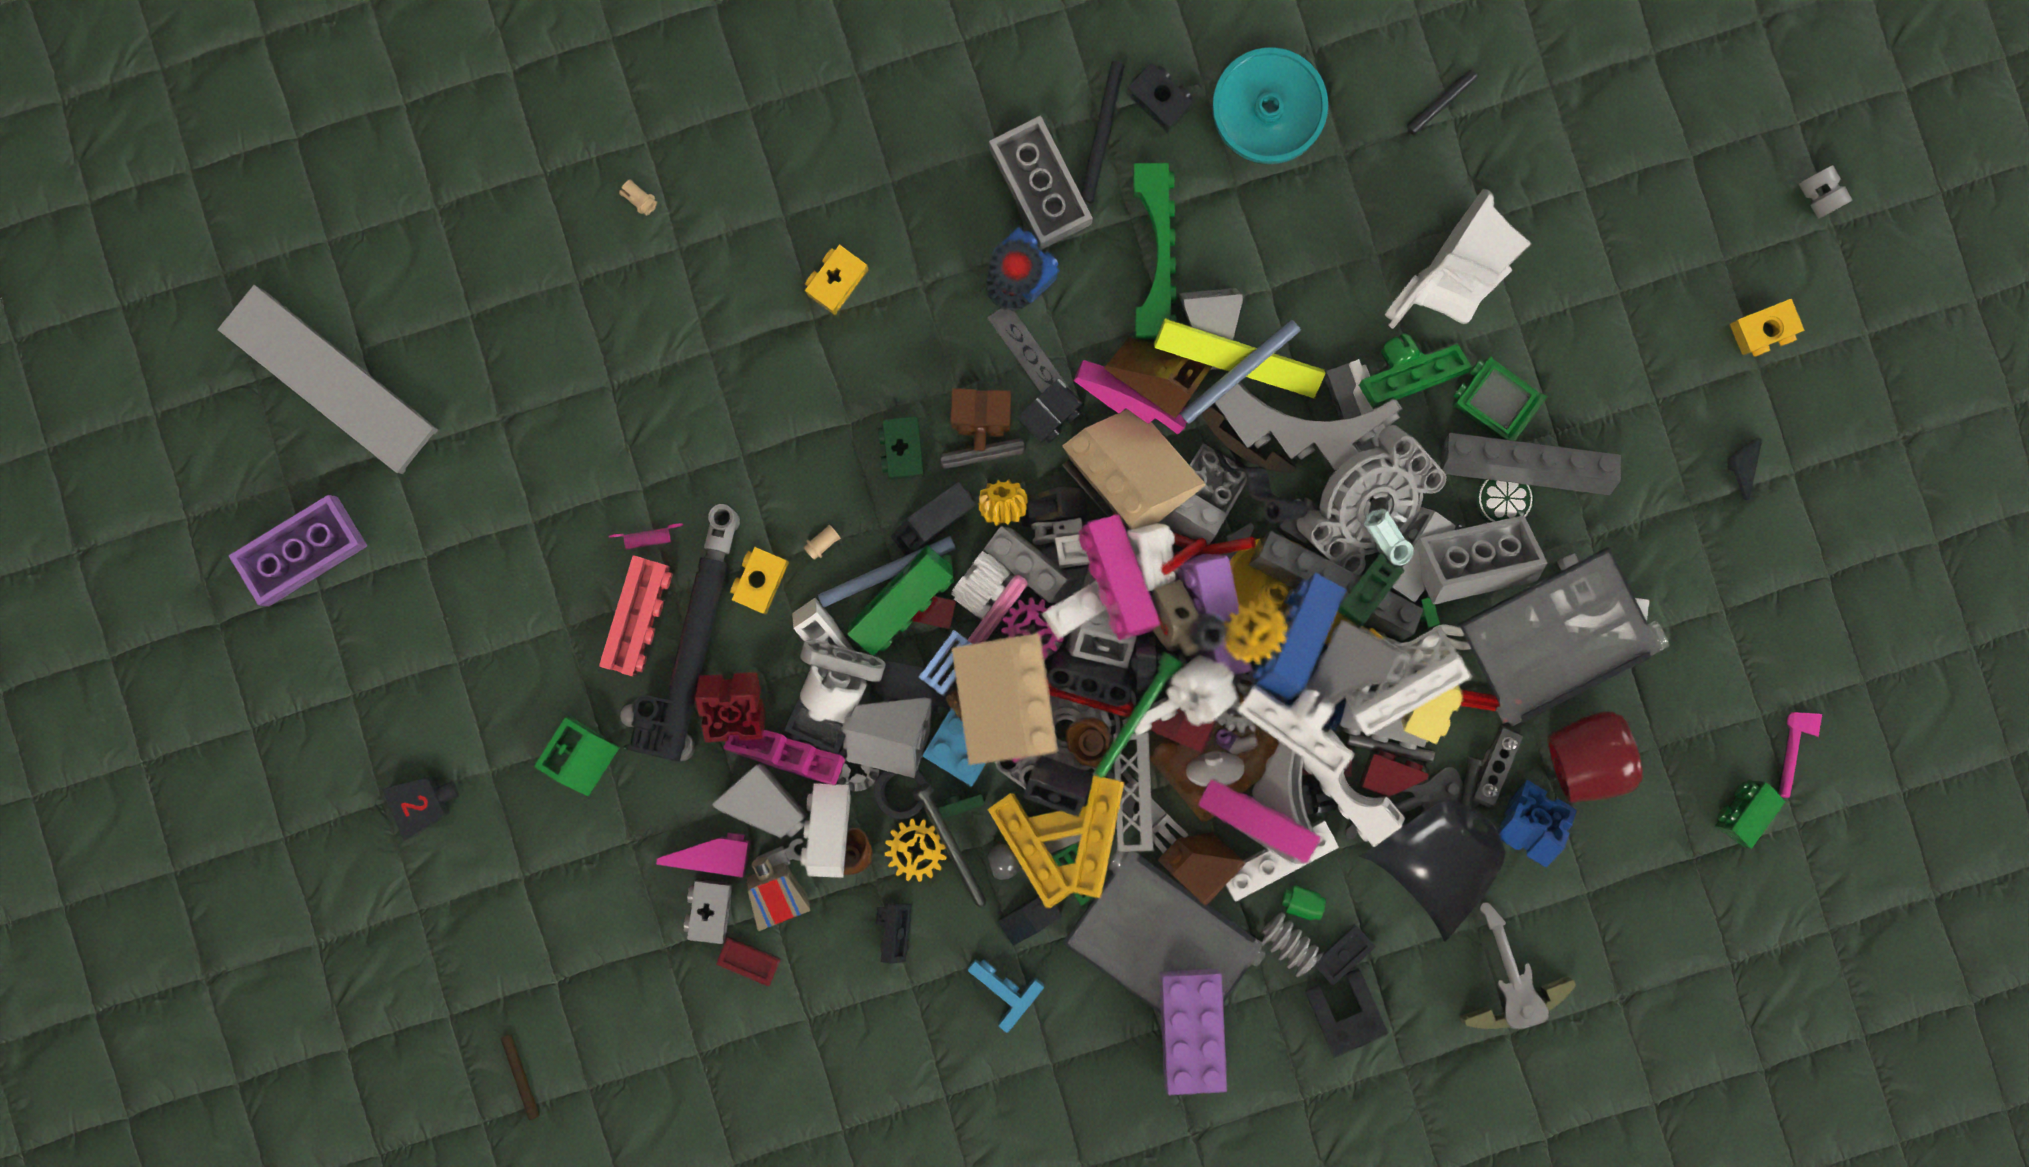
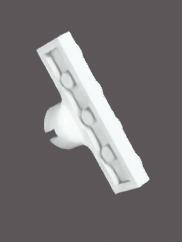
M1255 685L1238 711L1336 780L1352 759L1354 753L1322 730V726L1333 712L1331 702L1324 697L1317 708L1312 705L1320 693L1307 689L1303 691L1294 705L1286 706L1258 685Z

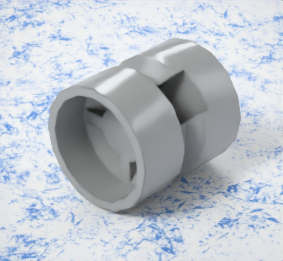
M1833 165L1799 183L1805 197L1812 198L1813 201L1810 206L1817 219L1853 201L1846 187L1839 186L1838 183L1841 178ZM1828 184L1831 191L1821 196L1818 188Z

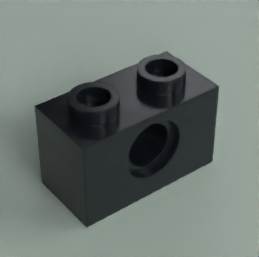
M1151 63L1128 87L1127 95L1168 133L1192 109V96L1183 86L1177 87L1170 80L1172 77L1162 66L1157 68ZM1162 90L1167 92L1170 98L1165 102H1160L1156 100L1154 94Z

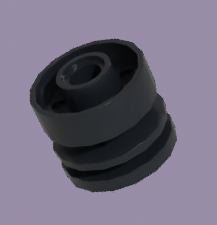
M1154 633L1137 635L1131 654V673L1135 678L1136 694L1147 691L1160 671L1158 669L1160 665L1158 661L1164 652L1184 663L1183 668L1190 663V655H1186L1183 649L1171 652L1164 645L1157 646ZM1169 677L1164 685L1166 693H1168L1167 690L1172 686V677Z

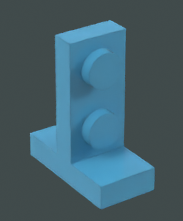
M975 958L968 967V971L1011 1006L998 1023V1026L1006 1033L1011 1030L1044 989V984L1034 977L1020 995L1017 993L1020 988L1007 977L1003 981L994 973L997 969L985 959L980 962Z

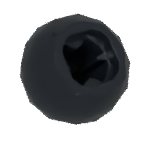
M1202 614L1197 616L1190 625L1189 635L1192 643L1198 649L1213 651L1219 648L1226 640V626L1224 621L1217 615Z

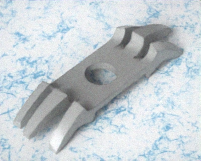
M1125 769L1122 775L1129 782L1125 786L1131 790L1137 782ZM1109 770L1106 776L1108 779L1115 780V775ZM1137 787L1133 793L1139 798ZM1124 789L1122 792V798L1128 793ZM1129 795L1122 803V809L1132 819L1136 815L1133 811V806L1137 801ZM1151 798L1153 842L1164 854L1167 849L1155 834L1159 832L1170 844L1176 841L1174 836L1164 826L1166 823L1171 825L1184 838L1188 834ZM1138 816L1134 822L1140 827Z

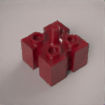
M757 672L734 673L733 678L724 680L722 674L699 676L695 701L699 716H703L701 726L705 743L728 741L730 735H739V740L763 739L766 713L763 699H759L761 689Z

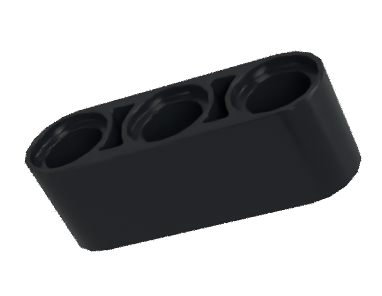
M1059 652L1052 658L1048 682L1053 688L1114 706H1122L1130 700L1134 677L1129 670L1072 656L1069 652Z

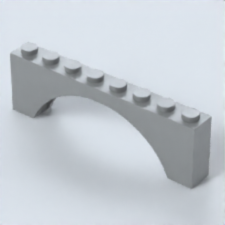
M1342 620L1341 624L1334 629L1331 636L1332 641L1327 651L1323 652L1318 661L1319 667L1314 677L1310 678L1307 682L1305 690L1312 689L1320 693L1312 705L1317 708L1324 697L1334 706L1347 695L1365 686L1383 682H1399L1412 655L1366 629L1360 628L1352 622ZM1279 740L1275 753L1266 763V771L1262 779L1253 788L1252 799L1267 808H1274L1314 832L1307 818L1302 798L1301 778L1304 757ZM1240 830L1291 864H1305Z

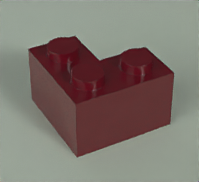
M1181 707L1176 709L1178 714L1165 721L1159 718L1152 722L1150 731L1203 754L1217 724V721L1213 720L1210 723L1203 722L1198 726L1194 725L1188 720L1185 711L1181 710Z

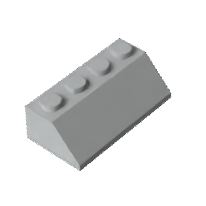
M1524 515L1426 536L1418 541L1422 582L1433 605L1536 582L1547 565V561Z

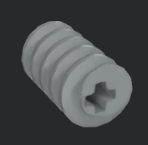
M1280 912L1261 931V933L1265 934L1262 943L1266 944L1272 941L1273 945L1270 951L1273 953L1280 949L1281 954L1278 958L1280 961L1289 957L1290 960L1287 968L1290 969L1297 965L1298 969L1295 976L1299 977L1307 973L1321 959L1323 953L1317 955L1319 949L1317 945L1308 947L1310 939L1307 936L1300 939L1302 931L1299 928L1292 930L1294 923L1291 920L1283 923L1285 914Z

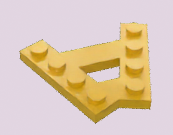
M1093 776L1088 805L1083 806L1079 817L1062 811L1028 817L1017 797L1012 793L987 809L1046 908H1051L1072 892L1101 898L1124 787L1123 781ZM1081 835L1076 863L1058 867L1044 842Z

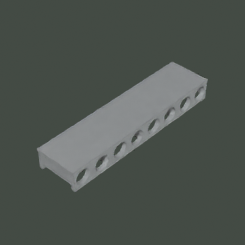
M255 285L252 286L217 329L396 473L403 475L406 471L405 468L430 437L438 432L435 426L266 291Z

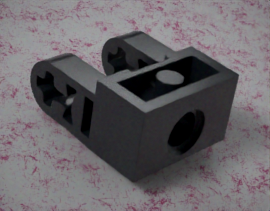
M1359 968L1348 972L1345 976L1361 1013L1340 1022H1335L1319 985L1305 990L1333 1059L1386 1037L1389 1034Z

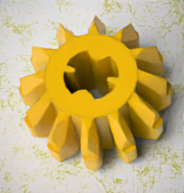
M1010 479L1006 482L997 480L996 484L987 483L986 489L980 490L979 511L981 516H984L986 522H994L996 526L1005 523L1008 526L1009 522H1019L1020 517L1026 515L1027 495L1025 490L1021 488L1020 483L1012 484Z

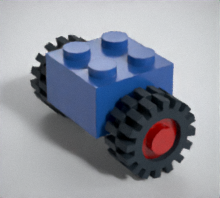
M1017 228L993 251L990 260L986 290L996 306H1001L1003 310L1011 309V311H1016L1018 308H1025L1027 304H1031L1056 281L1059 273L1057 268L1059 264L1049 252L1044 254L1036 246L1038 241L1028 230L1023 232L1020 228Z

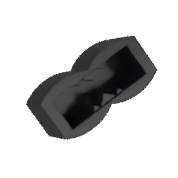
M1058 378L1017 417V420L1040 444L1045 440L1051 443L1061 433L1058 428L1065 421L1071 424L1082 413L1079 408L1083 403Z

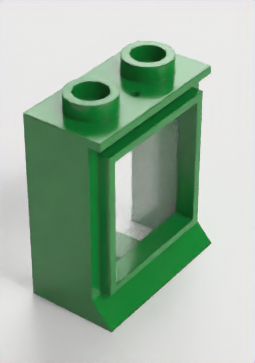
M1490 356L1484 362L1480 359L1470 371V374L1473 375L1472 379L1467 385L1463 382L1453 395L1456 401L1452 406L1495 438L1516 441L1548 396L1535 390Z

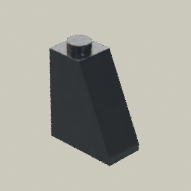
M959 482L909 516L891 535V538L905 556L922 549L964 517L976 505L973 502L971 493L966 488H963Z

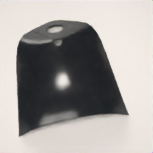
M1446 800L1430 807L1378 845L1359 855V857L1370 860L1385 869L1412 894L1429 914L1444 942H1446L1493 884L1504 863L1506 850L1495 826L1488 818L1456 800ZM1473 819L1482 821L1487 826L1488 832H1482L1477 829L1473 824ZM1466 828L1471 833V836H1463L1462 830Z

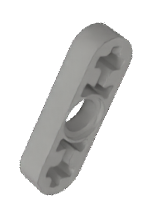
M806 640L800 654V658L810 665L869 681L881 680L886 665L878 657L816 640Z

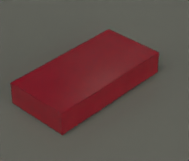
M727 937L716 965L769 987L781 959L736 939Z

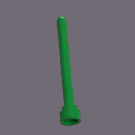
M1164 652L1158 661L1160 663L1158 667L1160 671L1095 770L1096 776L1100 778L1106 776L1169 677L1173 678L1175 673H1178L1183 668L1184 663Z

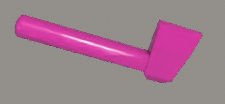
M1791 712L1788 715L1787 725L1790 730L1779 795L1783 798L1791 796L1801 732L1819 737L1822 714Z

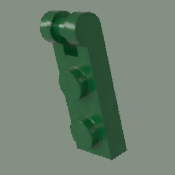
M1383 554L1377 557L1337 610L1360 628L1405 571L1398 565L1395 567L1387 561L1388 558ZM1379 571H1382L1383 573H1385V574H1386L1387 576H1389V577L1387 578L1386 576H1384L1383 574H1381Z

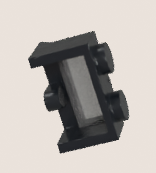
M799 698L785 727V731L790 732L789 736L796 741L803 743L809 741L817 745L816 749L838 754L846 736V733H843V723L828 719L817 721L808 715L809 709L805 707L801 698Z

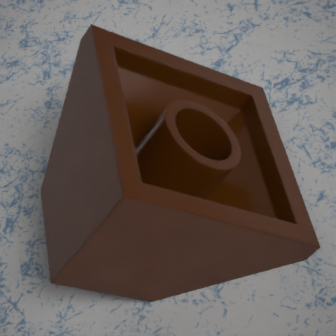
M1213 832L1179 838L1158 859L1205 906L1246 864Z

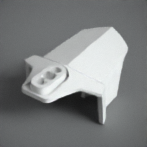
M1482 189L1456 225L1431 265L1421 271L1418 276L1415 275L1388 309L1385 316L1392 320L1388 325L1389 327L1394 329L1414 303L1439 311L1459 323L1466 324L1472 319L1479 303L1511 273L1512 269L1509 265L1531 243L1508 224L1493 207V195L1489 190Z

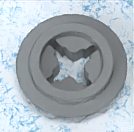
M843 749L838 755L844 757L846 762L848 761L847 749ZM844 762L837 780L840 785H849V790L862 791L874 784L879 775V769L861 765L867 776L857 773L849 779L851 768Z

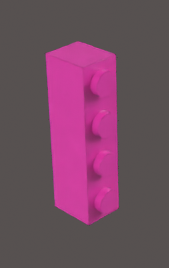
M1120 515L1087 523L1079 531V543L1088 556L1090 573L1093 578H1096L1100 589L1099 597L1109 613L1111 630L1117 635L1118 641L1150 632L1160 625Z

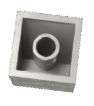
M918 698L855 706L852 715L846 716L843 724V733H846L843 748L847 749L848 761L915 778L931 733V699Z
M763 763L756 765L712 804L717 810L780 838L786 834L790 837L794 836L804 827L805 822L803 819L808 816Z

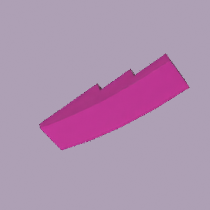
M1085 360L1080 363L1074 382L1118 414L1127 408L1148 424L1156 418L1177 434L1185 428L1187 422L1180 413L1174 418L1169 413L1164 412L1160 407L1138 394L1137 391L1123 381L1115 378L1113 374L1104 369L1105 366Z
M764 730L763 739L739 740V735H730L723 747L727 751L834 786L845 762V758L841 755L816 749L810 744L791 740L782 734Z
M1216 779L1210 780L1198 806L1229 824L1304 863H1309L1321 839L1319 835L1274 808H1267L1246 794H1239Z

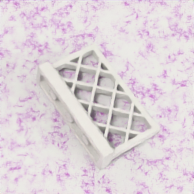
M1440 625L1399 648L1408 654H1414L1399 682L1376 683L1380 684L1376 692H1368L1371 685L1365 686L1345 697L1354 717L1366 736L1471 678ZM1441 637L1436 647H1428L1430 642ZM1423 655H1432L1428 663L1420 662ZM1415 670H1420L1419 672L1413 675Z

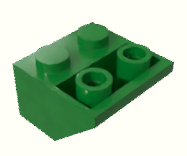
M565 717L534 767L557 782L586 796H590L620 747L575 718Z
M1748 780L1747 783L1743 782L1738 786L1734 793L1736 798L1731 805H1726L1717 816L1719 821L1715 827L1742 847L1752 849L1785 801L1768 783Z

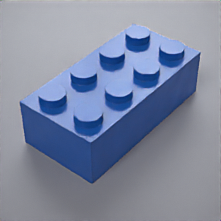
M1315 573L1307 580L1303 579L1296 589L1292 588L1288 592L1284 601L1287 607L1284 613L1281 612L1285 618L1284 622L1288 627V631L1283 633L1287 640L1286 642L1278 643L1281 649L1280 652L1272 650L1270 652L1271 659L1265 656L1263 661L1256 665L1252 673V677L1255 678L1251 686L1252 689L1255 685H1258L1282 703H1285L1304 689L1346 589Z

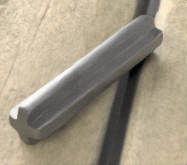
M1018 438L988 444L985 451H975L974 447L942 453L940 459L943 469H949L1025 453L1023 439Z

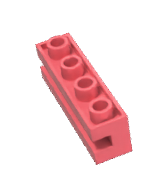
M633 555L599 667L615 670L629 676H637L638 672H643L647 661V656L643 655L646 644L651 645L655 635V628L652 627L655 616H660L664 601L660 600L663 589H668L671 583L672 573L669 572L670 566Z

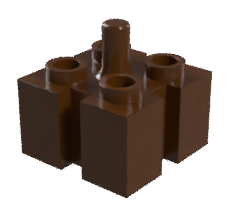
M952 389V430H957L959 435H974L975 451L986 450V435L1000 437L1004 436V432H1010L1011 391Z

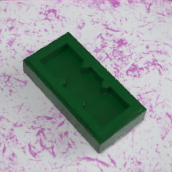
M982 793L964 799L959 794L944 799L945 805L937 808L942 817L946 818L984 806L985 802Z

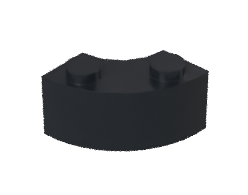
M883 660L886 665L881 680L872 681L870 693L881 695L880 701L892 702L898 701V699L929 698L931 699V711L938 712L939 707L951 708L956 682L955 680L947 692L942 695L919 678L926 668ZM934 670L929 677L933 679L938 670ZM945 672L938 684L942 686L951 673Z

